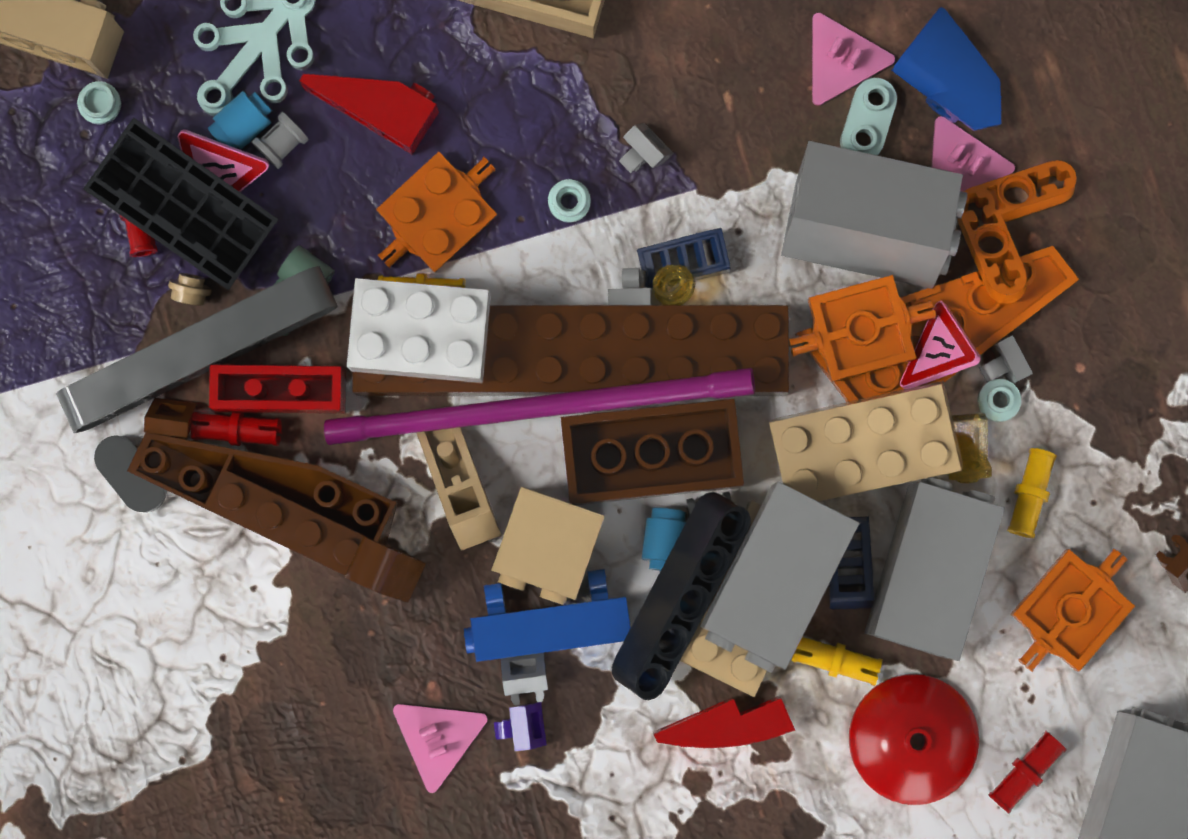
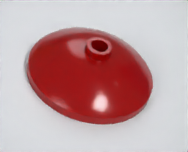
M899 675L877 684L859 702L851 719L849 750L857 772L875 792L897 803L922 805L947 797L957 790L968 778L978 755L979 731L969 704L952 686L927 675ZM916 733H922L925 737V744L921 749H913L910 744L911 737Z

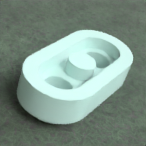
M870 78L858 86L840 138L841 148L879 155L884 146L897 103L896 91L888 81L881 78ZM872 92L879 93L883 97V103L878 106L871 104L868 100V95ZM860 132L867 133L870 136L871 143L867 146L859 145L856 141V134Z

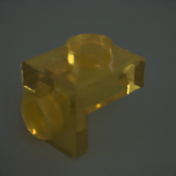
M985 413L952 415L963 467L961 471L948 473V479L969 484L979 481L980 478L992 477V467L988 461V419Z

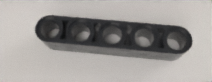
M710 492L702 496L692 510L612 664L614 679L641 699H655L662 694L748 533L751 517L744 507L719 493Z

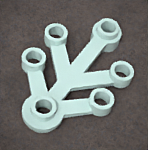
M220 0L222 10L230 18H240L247 11L272 10V12L262 23L216 28L210 23H202L196 27L193 34L194 41L204 51H213L223 45L246 43L217 80H209L199 88L197 100L204 112L210 116H215L234 99L232 94L233 88L261 54L264 79L260 85L261 93L268 102L279 103L283 101L287 96L288 88L282 79L277 34L288 21L292 45L287 50L288 61L297 70L308 69L313 64L314 53L308 45L305 17L313 10L316 0H299L293 4L286 0H241L240 8L235 11L227 9L229 0ZM205 31H212L215 34L214 40L209 44H203L200 41V36ZM299 49H304L308 52V58L301 63L295 62L293 60L294 53ZM277 82L281 84L282 88L278 95L270 96L267 94V87L270 83ZM217 89L221 91V98L218 102L209 103L207 101V94L211 90Z

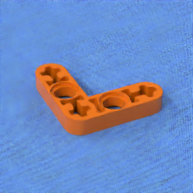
M1059 160L1049 161L963 191L967 192V200L962 218H958L957 221L986 290L995 301L1003 304L1016 302L1023 296L1027 282L1026 270L1005 222L1068 201L1074 194L1077 180L1075 170L1068 163ZM1055 176L1058 181H1064L1063 188L1057 189L1055 184H1049L1050 177ZM1017 187L1023 189L1028 194V198L1021 204H1013L1005 199L1004 193L1010 188ZM1036 188H1041L1039 197L1036 196ZM970 203H975L978 208L983 207L982 220L984 224L978 227V218L973 210L968 211ZM992 236L998 238L1003 243V248L997 253L989 254L981 250L979 242L985 237ZM1004 263L1003 270L1009 280H1014L1013 288L1007 289L1004 283L999 284L1000 270L998 266Z

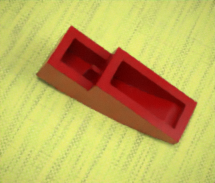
M779 696L742 712H739L735 700L731 697L655 730L653 734L657 743L692 748H723L770 740L795 731V728Z

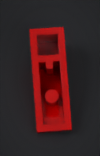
M303 74L299 80L305 91L413 155L439 113L437 104L432 102L435 96L416 83H413L409 88L398 81Z

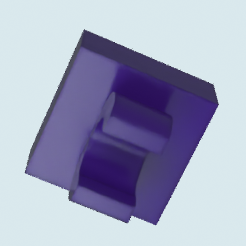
M541 702L510 707V719L494 722L496 740L513 738L515 751L532 750L547 745Z

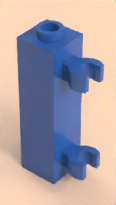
M605 569L587 571L591 602L506 613L502 583L484 585L488 616L470 618L471 627L464 628L467 654L475 653L476 662L624 642L631 628L627 598L609 599Z

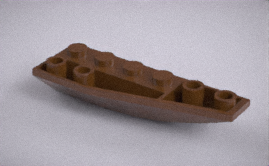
M147 432L127 472L343 575L346 574L363 536L387 545L398 504L318 465Z

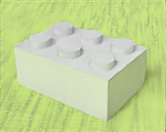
M355 278L347 368L352 372L483 383L491 299L489 290Z

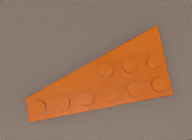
M1050 246L1020 257L1026 270L1027 282L1023 296L1014 303L1003 304L992 299L986 290L979 271L940 285H935L933 289L926 288L900 298L906 304V307L925 303L929 300L932 301L933 305L938 301L944 302L979 355H981L1076 283L1079 278L1055 247ZM1004 263L998 266L1000 270L999 284L1004 283L1007 289L1013 288L1014 280H1009L1003 270ZM932 308V309H929V310L922 311V312H918V314H921V313H924V312H928V311H932L933 308ZM928 320L911 324V341L914 350ZM813 328L797 332L795 336L800 337L813 333ZM818 350L810 351L809 354L829 378L825 360ZM909 361L835 381L832 384L846 402L904 390L900 386V381ZM958 372L930 381L922 385L931 384L939 381L946 382L948 379H950Z

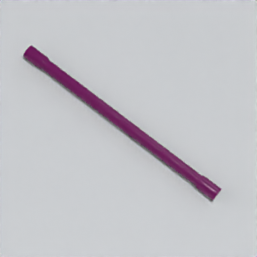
M752 368L714 372L707 376L378 416L367 417L360 415L327 419L324 422V435L328 445L366 441L369 438L692 399L709 397L719 399L755 394V381Z

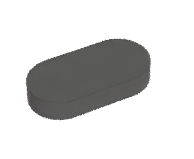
M122 436L105 438L95 450L94 461L97 469L130 509L143 513L158 509L166 498L167 490L127 472L138 449L136 444Z

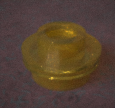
M681 265L664 266L656 273L653 279L654 295L663 305H683L691 298L695 290L696 283L693 274ZM679 283L678 287L672 291V288Z

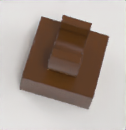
M154 398L144 417V432L169 435L187 440L191 424H194L192 416L194 412H197V403Z
M1173 535L1171 540L1180 549V552L1175 557H1167L1164 553L1158 551L1156 557L1161 566L1166 570L1172 584L1186 594L1188 591V543L1183 537Z

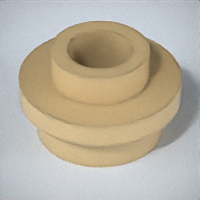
M179 273V278L169 280L168 287L172 289L170 297L172 300L191 305H204L206 296L211 295L212 288L204 285V277L187 273Z

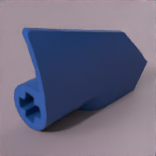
M940 7L891 71L927 97L926 102L932 110L950 122L955 123L959 120L973 131L1001 125V87L999 77L946 9Z

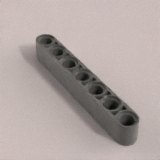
M320 266L312 267L62 388L56 395L73 433H80L209 372L210 365L226 364L332 312L338 305Z

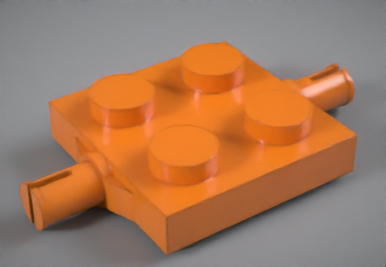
M437 152L376 209L391 226L396 238L377 255L384 261L393 251H396L384 262L389 269L408 251L420 257L435 273L497 216V213L482 198L478 188L489 175L496 171L493 165L490 164L478 175L489 164L485 157L465 174L454 168L440 152Z
M893 275L808 298V303L814 321L813 333L792 339L789 338V346L793 347L806 343V345L791 349L793 357L818 350L825 360L830 382L916 359L911 341V324L932 318L935 319V310L918 314V312L932 309L934 305L929 300L925 303L906 307V304L898 295Z
M1066 549L1010 614L1028 629L1032 639L1035 641L1025 654L1018 659L1022 665H1026L1025 667L1033 672L1042 659L1050 653L1060 657L1075 671H1081L1135 607L1118 591L1115 583L1111 580L1124 563L1128 561L1124 555L1120 556L1121 553L1112 549V552L1098 568L1085 563L1070 549Z

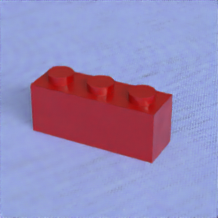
M210 365L209 409L215 412L346 414L347 371L341 366Z

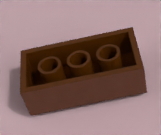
M735 399L560 417L569 503L572 505L742 488L744 486Z

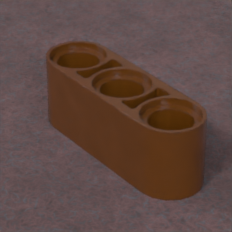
M363 536L344 577L372 591L408 603L426 563Z

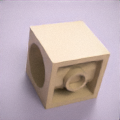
M521 487L491 571L500 573L499 583L524 591L526 583L540 587L542 590L539 597L558 604L565 605L567 597L576 600L605 516Z

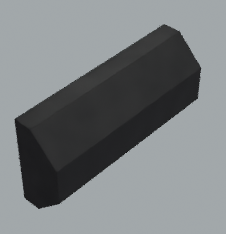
M134 117L83 188V190L227 290L231 288L278 221L272 214Z

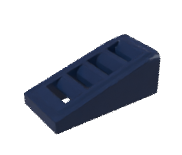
M722 228L703 231L637 249L641 271H645V288H652L653 290L726 274L731 270ZM711 243L715 264L707 265L703 244ZM694 247L698 268L690 270L686 248ZM675 250L677 251L681 273L673 274L669 252ZM660 254L665 277L657 279L652 256Z
M869 516L849 517L859 522L855 533H861V540H851L846 551H861L862 557H842L828 585L830 609L872 608L874 605ZM862 568V575L838 576V569ZM863 586V591L839 592V587Z

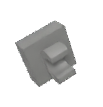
M645 123L634 125L623 136L632 148L619 162L632 173L634 170L637 172L646 162L652 168L661 166L674 153Z
M622 268L623 289H608V305H659V293L652 288H645V271H640V268Z
M1013 335L990 347L996 359L979 367L986 382L1005 374L1007 380L1014 384L1033 374Z
M544 653L501 658L504 695H511V701L515 706L520 705L519 694L535 692L537 703L542 702L544 690H548Z

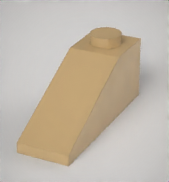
M461 427L417 432L447 521L461 551L501 536L496 518Z

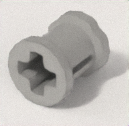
M283 112L278 116L279 121L261 139L256 137L252 141L253 145L277 169L283 165L282 159L299 143L305 144L309 140L304 132Z

